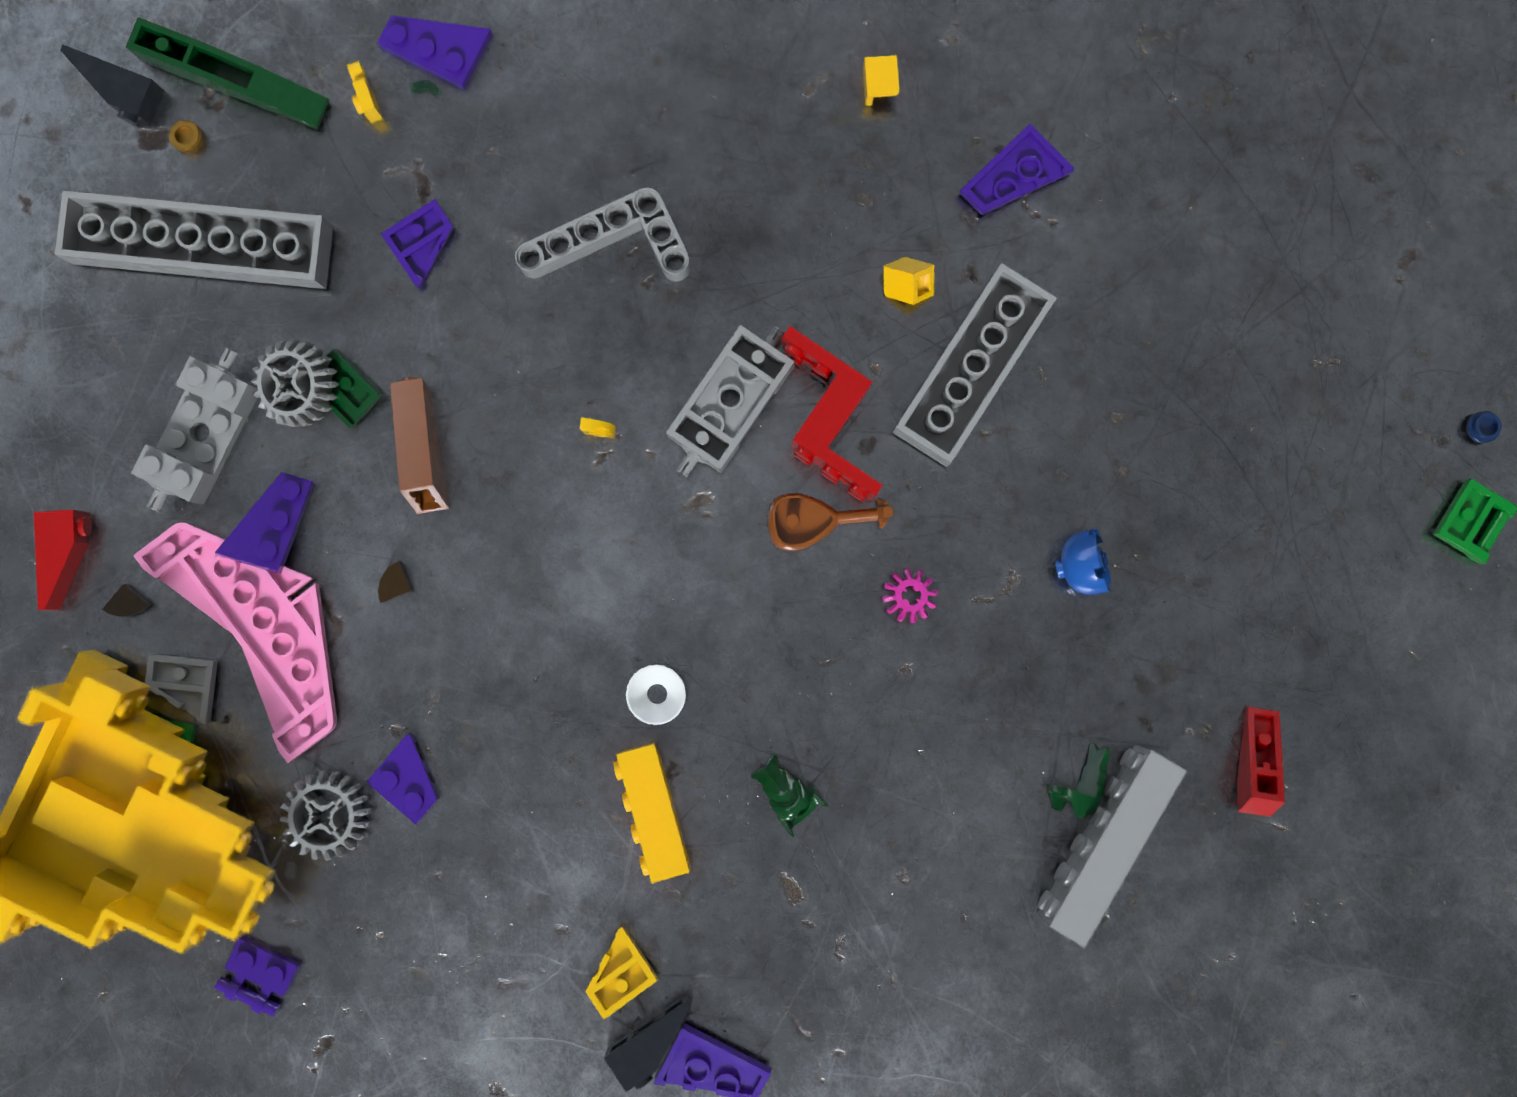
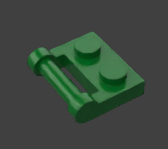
M1465 479L1433 535L1463 552L1472 561L1485 565L1490 558L1488 552L1507 520L1515 516L1517 506L1474 479ZM1493 507L1496 513L1479 542L1475 545L1472 541Z

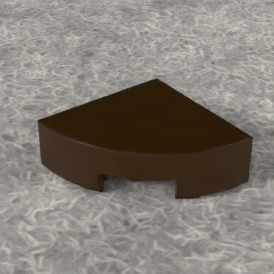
M402 561L392 564L382 575L378 587L380 603H385L413 592Z
M123 584L102 610L115 616H133L143 613L152 604L128 584Z

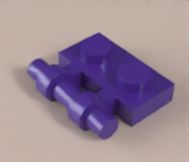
M242 936L238 939L224 967L236 974L233 981L221 976L216 982L214 989L225 993L224 997L233 1002L237 999L251 1006V1011L257 1014L264 1012L274 1017L280 1008V1004L271 1001L270 998L273 992L282 997L288 993L301 963L246 936ZM247 980L262 986L259 994L244 987Z

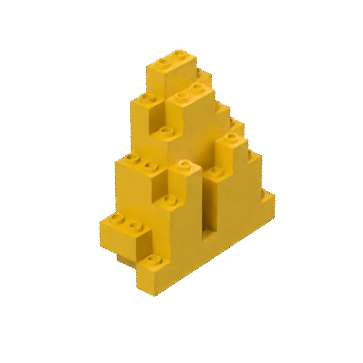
M95 649L78 653L65 682L32 688L17 720L29 726L42 722L45 723L0 815V943L16 935L20 936L24 931L39 924L49 927L90 948L97 946L105 940L109 941L116 933L124 932L127 927L181 954L194 945L198 946L205 937L208 928L235 941L245 932L250 933L253 930L260 916L256 911L260 903H264L268 899L275 885L271 880L276 871L246 856L251 847L249 844L252 834L249 832L254 822L225 809L229 798L202 785L206 775H203L206 763L203 761L208 751L180 738L185 729L144 710L149 700L146 695L151 686L126 675L128 665Z

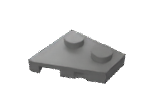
M148 654L145 684L151 686L149 690L156 695H162L173 706L183 709L196 717L198 722L210 723L218 660Z

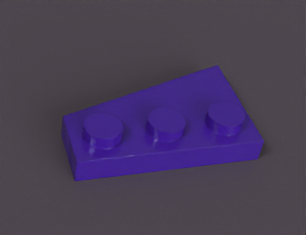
M391 15L377 44L381 49L465 89L493 33L489 28Z
M1029 124L980 170L959 193L981 215H984L1073 173L1075 168Z

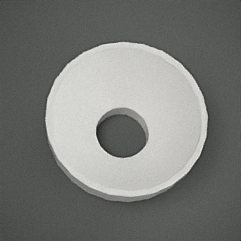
M650 665L637 671L630 679L626 690V700L630 711L640 721L652 725L665 724L677 717L683 709L686 699L685 685L681 677L674 670L663 665ZM654 684H661L666 688L667 698L662 703H653L648 697V690Z

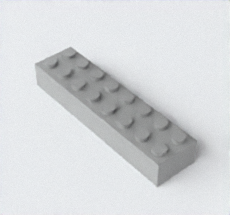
M62 190L55 255L75 265L326 289L333 225L320 215Z

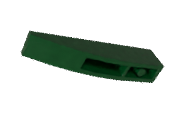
M139 17L126 44V48L144 63L315 129L319 128L330 101L327 97L256 64Z

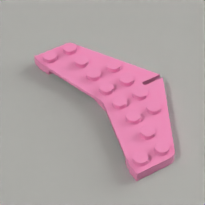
M174 524L134 554L133 557L142 569L154 578L163 581L233 634L243 648L274 733L272 736L276 747L285 761L291 763L331 733L337 725L319 584L315 583L292 600L291 597L315 578L285 565L282 573L278 574L220 557L215 552L226 539L192 524Z

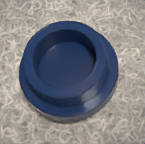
M1476 412L1467 421V433L1477 443H1489L1499 436L1502 423L1499 417L1492 412Z

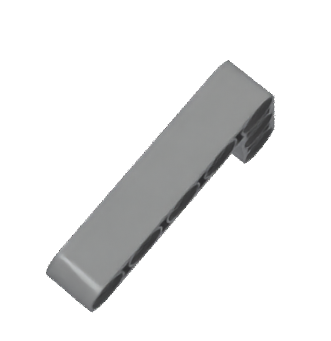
M648 187L639 189L520 245L515 252V261L524 275L529 278H539L643 230L666 278L676 282L682 281L687 278L691 269L688 253L660 194L653 188ZM648 200L654 201L657 204L656 208L651 212H644L640 209L642 203ZM617 214H624L627 216V221L623 225L616 226L611 223L612 218ZM593 227L598 229V234L593 239H584L582 237L584 230ZM660 229H666L670 232L669 238L664 241L654 239V234ZM567 241L569 246L566 251L562 253L553 251L557 242ZM529 255H539V261L535 266L528 267L524 265L525 259ZM677 257L684 261V265L678 270H671L667 267V263L672 258Z

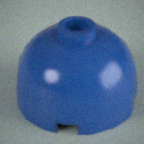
M1097 528L1073 534L1066 540L1061 549V559H1056V569L1059 578H1066L1069 587L1077 593L1085 595H1098L1111 591L1109 588L1111 586L1108 559L1106 552L1103 553L1102 548L1097 546V544L1103 543Z

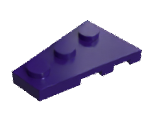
M281 472L216 550L215 554L223 558L281 574L315 484L313 481Z
M683 1023L653 1084L665 1086L666 1083L683 1086L684 1090L695 1091V1088L714 1091L717 1095L725 1097H759L771 1074L772 1068Z

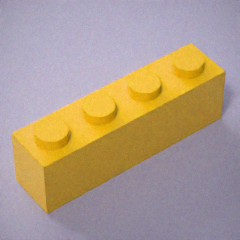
M657 741L617 753V760L613 761V767L617 780L623 779L626 792L622 793V800L626 812L632 811L635 824L630 825L634 843H640L643 851V856L639 857L643 875H649L651 883L690 873L691 864Z

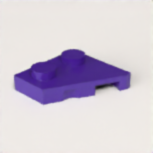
M433 199L382 232L381 235L418 288L426 279L451 235L454 226L436 199Z
M408 733L367 780V783L416 825L440 797L434 783L429 779L428 768L425 761H422L415 745L416 739L411 733Z

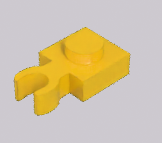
M359 60L347 64L356 92L352 96V100L358 114L364 113L371 123L383 119L364 67L361 66Z

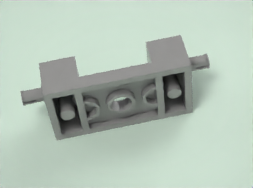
M742 325L738 327L666 432L668 438L680 445L687 454L678 468H676L678 472L688 477L696 463L699 462L708 464L722 474L739 449V444L773 394L779 391L794 369L795 361L776 349L785 334L784 331L780 330L779 332V328L774 326L764 341ZM729 389L737 391L740 395V401L733 407L725 406L721 402V395Z
M225 348L218 365L206 364L191 356L188 358L175 384L185 391L157 446L145 444L131 474L147 481L155 489L146 507L160 512L167 495L178 496L192 503L205 504L257 400V397L253 396L258 388L239 380L230 372L239 355L238 353ZM206 424L209 429V435L204 441L199 442L195 438V430L198 426Z

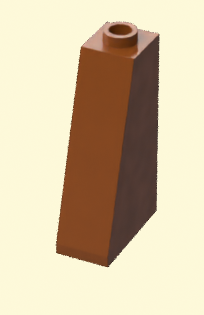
M407 377L403 378L400 382L390 383L400 492L417 514L449 509L431 391L423 378Z

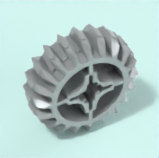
M299 339L280 340L275 342V346L265 348L266 355L262 354L257 357L261 366L252 368L258 375L257 379L252 380L251 383L257 385L258 390L253 396L261 397L258 407L267 409L266 417L276 419V423L291 427L309 426L314 421L324 418L323 412H328L332 409L328 400L337 398L332 393V388L339 384L332 381V375L337 371L333 368H328L332 359L322 356L324 349L314 347L313 343L309 341H300ZM293 357L298 359L296 365L291 367L285 365ZM299 399L305 401L298 409L291 406L294 401Z
M325 770L318 772L317 778L311 773L305 776V782L301 780L295 782L294 787L296 791L291 790L286 793L287 799L291 802L284 803L280 807L283 811L288 812V815L281 817L279 820L281 823L289 824V828L283 831V835L292 834L294 836L289 846L294 847L301 844V855H305L311 850L312 859L317 860L323 854L326 861L333 859L334 854L338 857L346 855V848L351 851L357 847L356 840H362L366 836L360 828L370 826V821L362 818V816L371 813L372 809L369 807L362 808L361 804L368 800V796L358 797L356 794L361 790L362 786L356 784L350 788L349 785L352 779L350 776H345L340 781V773L338 771H334L328 776ZM326 789L335 792L339 797L330 802L324 799L323 796L318 797L314 791ZM305 802L307 803L305 807L309 812V820L306 824L303 819ZM346 805L349 812L347 829L345 828L346 823L342 819V811ZM335 807L329 812L330 816L327 817L329 820L317 824L322 819L321 814L324 813L321 811ZM322 829L329 835L334 834L338 840H321L315 837L313 833Z

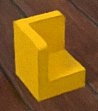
M897 55L865 57L862 69L865 106L872 105L873 97L897 96L899 94Z
M902 257L884 265V295L912 305L933 296L934 264Z

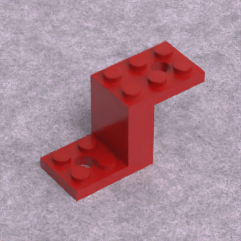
M789 326L782 337V349L786 351L784 355L795 361L794 364L798 366L803 363L811 368L810 374L824 384L828 381L831 382L822 398L793 438L791 446L795 452L793 455L808 466L813 462L822 468L820 474L829 481L836 484L840 480L849 487L847 492L857 500L863 502L867 499L871 502L883 485L830 450V447L868 393L873 381Z

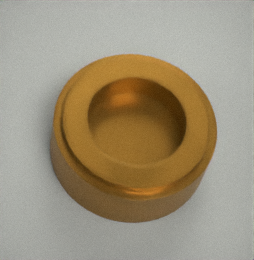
M180 120L171 127L169 140L179 152L191 155L202 149L205 135L196 123L190 120Z

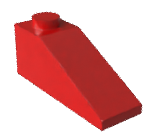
M73 509L34 512L38 610L55 611L61 609L89 545L92 524L88 518V512Z
M1247 707L1245 709L1237 774L1238 812L1271 817L1285 803L1280 711Z

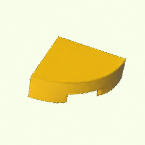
M581 417L580 429L584 434L607 438L615 437L616 425Z

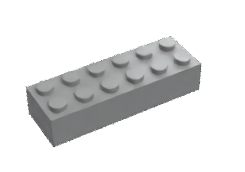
M1001 263L892 433L945 467L950 465L1057 297Z
M1134 745L1133 749L1129 748L1120 760L1122 768L1116 778L1111 777L1103 791L1105 794L1103 801L1093 815H1088L1087 822L1089 825L1083 834L1079 833L1074 839L1070 848L1073 851L1067 863L1062 862L1054 875L1056 882L1050 891L1046 890L1042 894L1037 905L1039 908L1037 914L1049 927L1084 948L1187 772L1156 752L1138 745Z

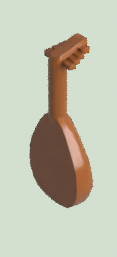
M787 493L774 498L769 505L768 530L771 540L777 548L785 551L803 550L829 535L838 524L879 521V528H884L885 524H888L887 518L893 517V507L888 506V501L877 498V508L836 511L825 502L801 493Z

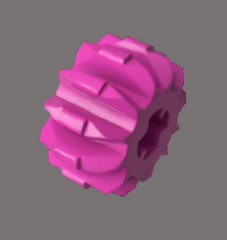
M905 568L903 571L904 581L898 573H893L891 576L897 585L885 583L884 588L893 591L892 595L882 596V601L888 602L893 600L894 602L886 610L888 614L900 609L897 615V621L900 622L904 620L907 612L910 623H916V611L923 619L928 618L929 615L923 607L935 609L937 605L929 601L928 596L938 595V590L927 591L926 589L934 580L930 577L924 582H920L923 576L922 570H917L912 579L910 568ZM908 586L911 587L912 592L918 593V599H913L915 602L913 605H909L908 600L902 599V593L907 592L905 588Z

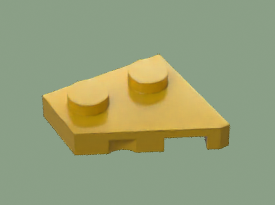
M625 926L616 932L613 943L608 952L605 953L596 975L592 978L585 991L603 1020L659 980V977Z

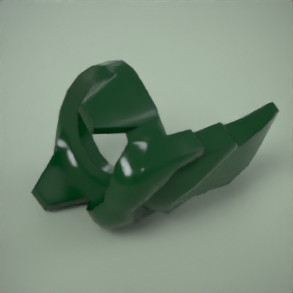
M1090 743L1087 764L1083 768L1081 781H1078L1075 791L1049 784L1048 791L1052 797L1054 810L1062 812L1067 801H1070L1075 816L1084 819L1085 815H1093L1097 811L1102 800L1107 777V764L1110 756L1109 747L1103 746L1099 749L1096 744Z
M772 755L768 759L766 766L751 774L752 779L763 785V792L770 798L769 803L773 811L776 812L778 821L792 838L794 837L792 828L804 820L818 804L824 807L829 806L816 789L806 787L797 778L793 779L787 770L782 769L776 755Z

